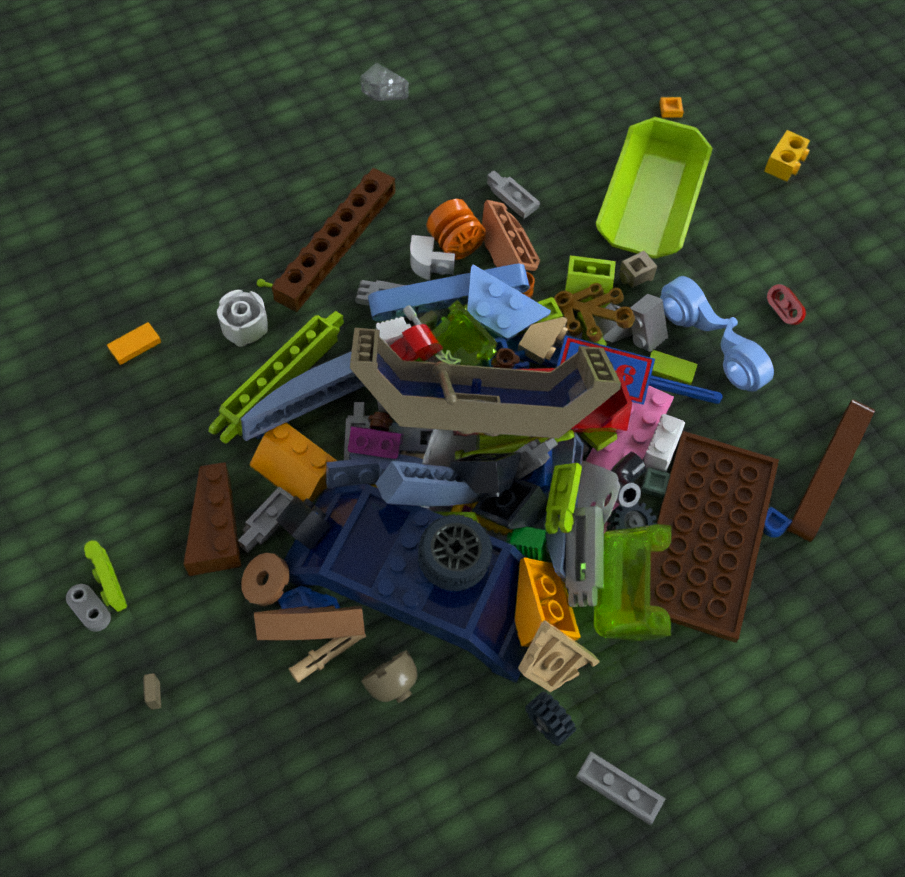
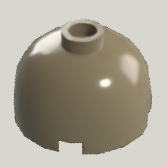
M407 650L395 655L387 663L384 662L361 680L373 698L382 702L396 699L400 703L412 694L409 689L416 683L417 668Z

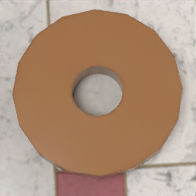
M263 553L251 560L244 570L242 577L244 597L251 603L259 606L271 605L281 598L284 593L282 590L285 585H288L289 568L286 561L272 553ZM269 574L268 581L263 585L264 577Z

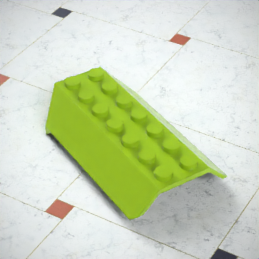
M658 117L629 126L622 151L596 220L598 231L612 247L637 254L645 251L649 257L654 259L676 253L683 247L713 150L696 127Z

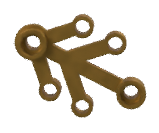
M593 283L589 288L575 294L561 291L554 297L561 313H564L565 318L568 319L566 328H568L571 336H577L582 332L579 321L575 320L573 310L581 312L587 327L586 334L592 342H597L602 338V332L596 326L593 316L615 321L619 327L625 329L630 328L635 321L633 311L629 307H620L616 311L600 307L609 302L612 304L621 303L624 296L619 288H613L609 293L604 294L602 286L599 283ZM590 296L591 298H593V300H590L586 303L579 302Z

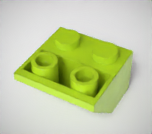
M570 255L565 291L575 294L589 288L593 283H599L603 288L604 294L609 293L613 289L616 261ZM590 296L579 302L586 303L590 300H593V298H591ZM610 302L600 307L605 308Z

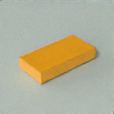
M147 322L107 344V347L119 365H122L161 343V339L150 323Z

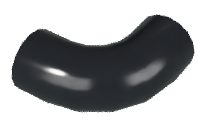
M631 451L610 470L616 473L620 484L616 503L624 507H632L639 501L641 491L634 481L647 471L642 459Z

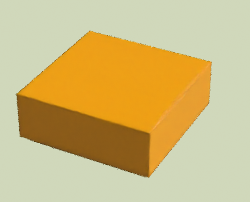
M681 97L660 98L659 104L662 118L683 116L684 111Z

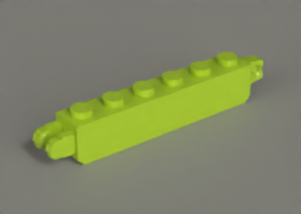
M334 311L326 319L319 315L314 316L221 405L219 409L220 415L210 424L209 432L215 435L227 425L228 427L220 435V440L223 443H228L237 434L241 436V418L274 390L309 370L338 341L337 334L340 332L339 328L344 323L343 315Z

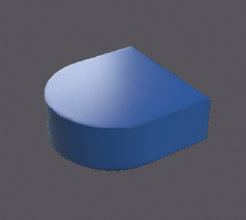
M770 507L767 511L763 533L769 537H779L785 532L792 521L773 507Z

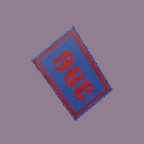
M565 335L557 367L576 354L579 346L604 348L614 370L622 373L631 401L644 405L655 362L654 358Z

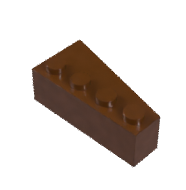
M225 462L200 466L184 559V566L189 576L242 567L231 480Z

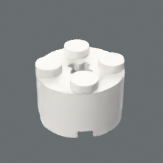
M234 290L221 298L217 315L222 333L229 341L237 346H245L257 341L267 333L268 320L262 298L257 293Z

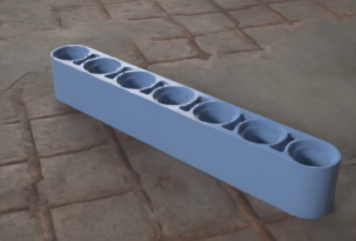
M512 264L484 270L520 293L530 288L523 264ZM471 273L373 292L368 296L372 319L374 321H385L400 318V316L405 317L403 309L408 305L413 308L416 314L431 310L435 311L468 304Z

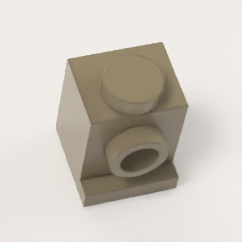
M642 251L622 261L619 271L620 280L624 284L628 283L632 288L647 280L650 282L654 279L657 265L645 251Z

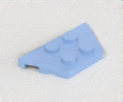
M472 265L467 317L499 337H504L508 341L515 337L517 333L525 331L530 325L550 315L551 310L479 267Z

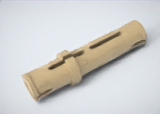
M366 635L333 638L318 650L308 652L309 656L293 667L288 668L294 680L299 683L317 669L319 671L322 670L324 664L343 653L362 638H365Z

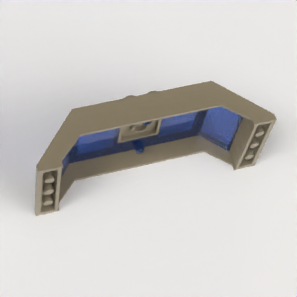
M354 329L350 369L400 427L453 430L462 434L480 432L488 436L507 434L560 438L619 391L621 382L604 348L579 346L576 354L551 372L449 364L452 370L450 382L457 397V402L454 405H449L446 402L440 383L436 382L432 377L431 369L435 363L402 360L379 336L380 330Z

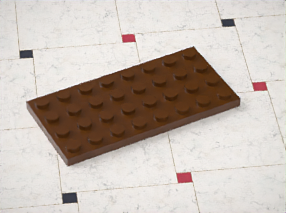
M682 431L656 523V534L652 538L633 610L735 643L739 640L779 459Z

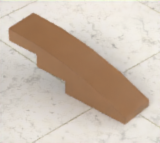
M362 605L335 609V606L308 609V606L254 612L257 640H311L365 635Z

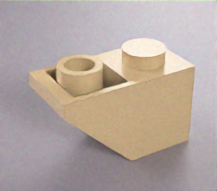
M561 317L530 325L518 345V351L524 350L525 356L541 365L545 359L550 360L556 351V348L553 346L557 339L562 341L568 331V328L565 327L568 319Z

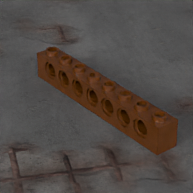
M372 168L368 174L362 177L360 184L351 190L349 197L339 204L332 217L327 218L321 230L313 235L310 243L300 250L298 257L289 263L282 276L274 281L272 285L274 301L295 312L299 311L396 193L394 177L375 168Z

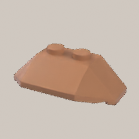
M486 200L482 225L486 230L484 242L493 258L494 264L497 267L523 264L526 271H535L538 268L540 259L523 227L507 211L508 208L504 203Z

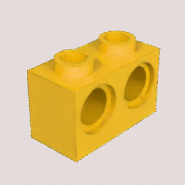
M787 130L770 155L764 172L787 182L792 174H797L801 166L799 162H804L810 151L807 149L810 140Z

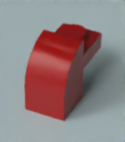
M426 324L415 325L402 332L403 337L390 345L392 350L402 360L415 361L420 358L425 362L443 349Z

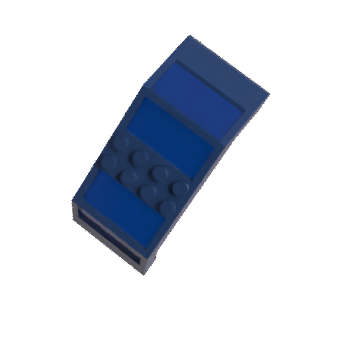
M369 484L325 488L315 505L327 515L324 520L331 526L311 550L295 539L284 559L289 568L288 582L297 586L302 584L325 587L465 649L488 666L493 673L517 683L521 673L518 667L529 648L521 646L515 624L520 560L526 557L513 545L489 535L492 544V557L484 577L477 584L465 590L449 591L441 589L432 584L421 571L418 562V549L425 529L433 521L443 517L442 515L421 506L387 504L378 488Z

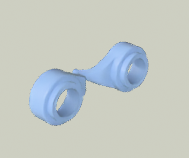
M679 276L662 288L660 298L663 301L664 314L675 325L683 327L694 326L703 331L726 328L721 339V349L724 354L723 369L727 378L735 387L754 392L773 379V365L764 349L757 343L734 333L732 329L738 324L736 318L722 319L718 317L706 300L701 288L692 279Z

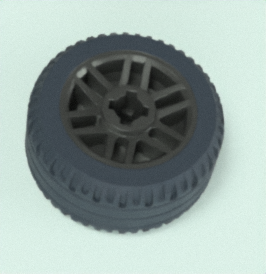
M455 514L440 517L429 524L421 536L418 549V562L424 576L432 584L449 591H461L477 584L486 574L492 557L491 540L483 526L472 518Z

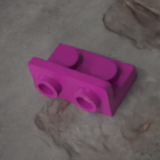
M354 426L350 429L348 452L397 459L404 434Z

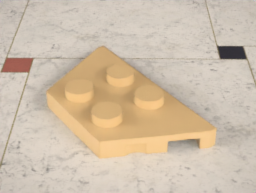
M544 620L518 669L525 677L552 692L565 682L579 676L577 669L587 663L594 667L600 661L593 653Z

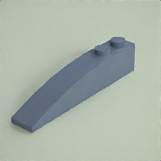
M351 352L293 378L256 404L241 418L243 439L247 441L364 387L365 385L350 369Z
M575 432L572 439L557 442L558 445L552 448V476L555 465L579 463L582 466L584 444ZM579 487L577 492L575 508L578 507ZM550 490L544 493L547 499L549 497ZM546 512V513L544 514V516H543V526H544V530H546V529H545V523H546V515H547V512ZM558 527L556 534H548L546 532V541L555 573L566 583V533L560 531Z
M391 461L375 483L387 504L415 506L461 505L479 502L485 494L475 493L451 467Z

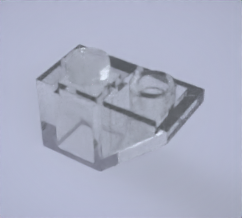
M375 63L361 76V90L376 101L408 98V81L391 72L388 68Z

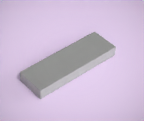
M593 752L589 753L576 776L577 779L649 825L653 823L665 801L664 797Z

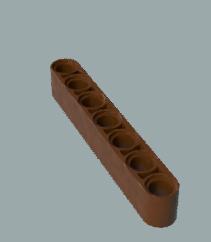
M854 399L850 401L787 531L810 543L812 542L863 438L875 409Z

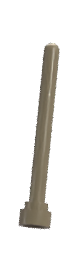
M439 361L432 366V377L436 382L440 383L446 402L449 405H454L457 402V397L450 382L452 370L448 363Z

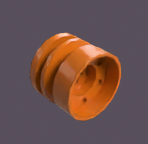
M462 199L448 200L438 206L429 216L426 224L428 232L439 243V247L443 252L455 254V260L472 254L479 248L486 236L485 228Z

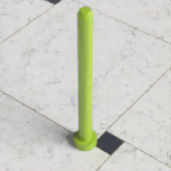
M569 430L560 438L554 439L556 442L570 440L574 437V432ZM532 437L469 452H464L461 449L455 451V460L475 453H511L532 440L538 439L542 443L548 438Z

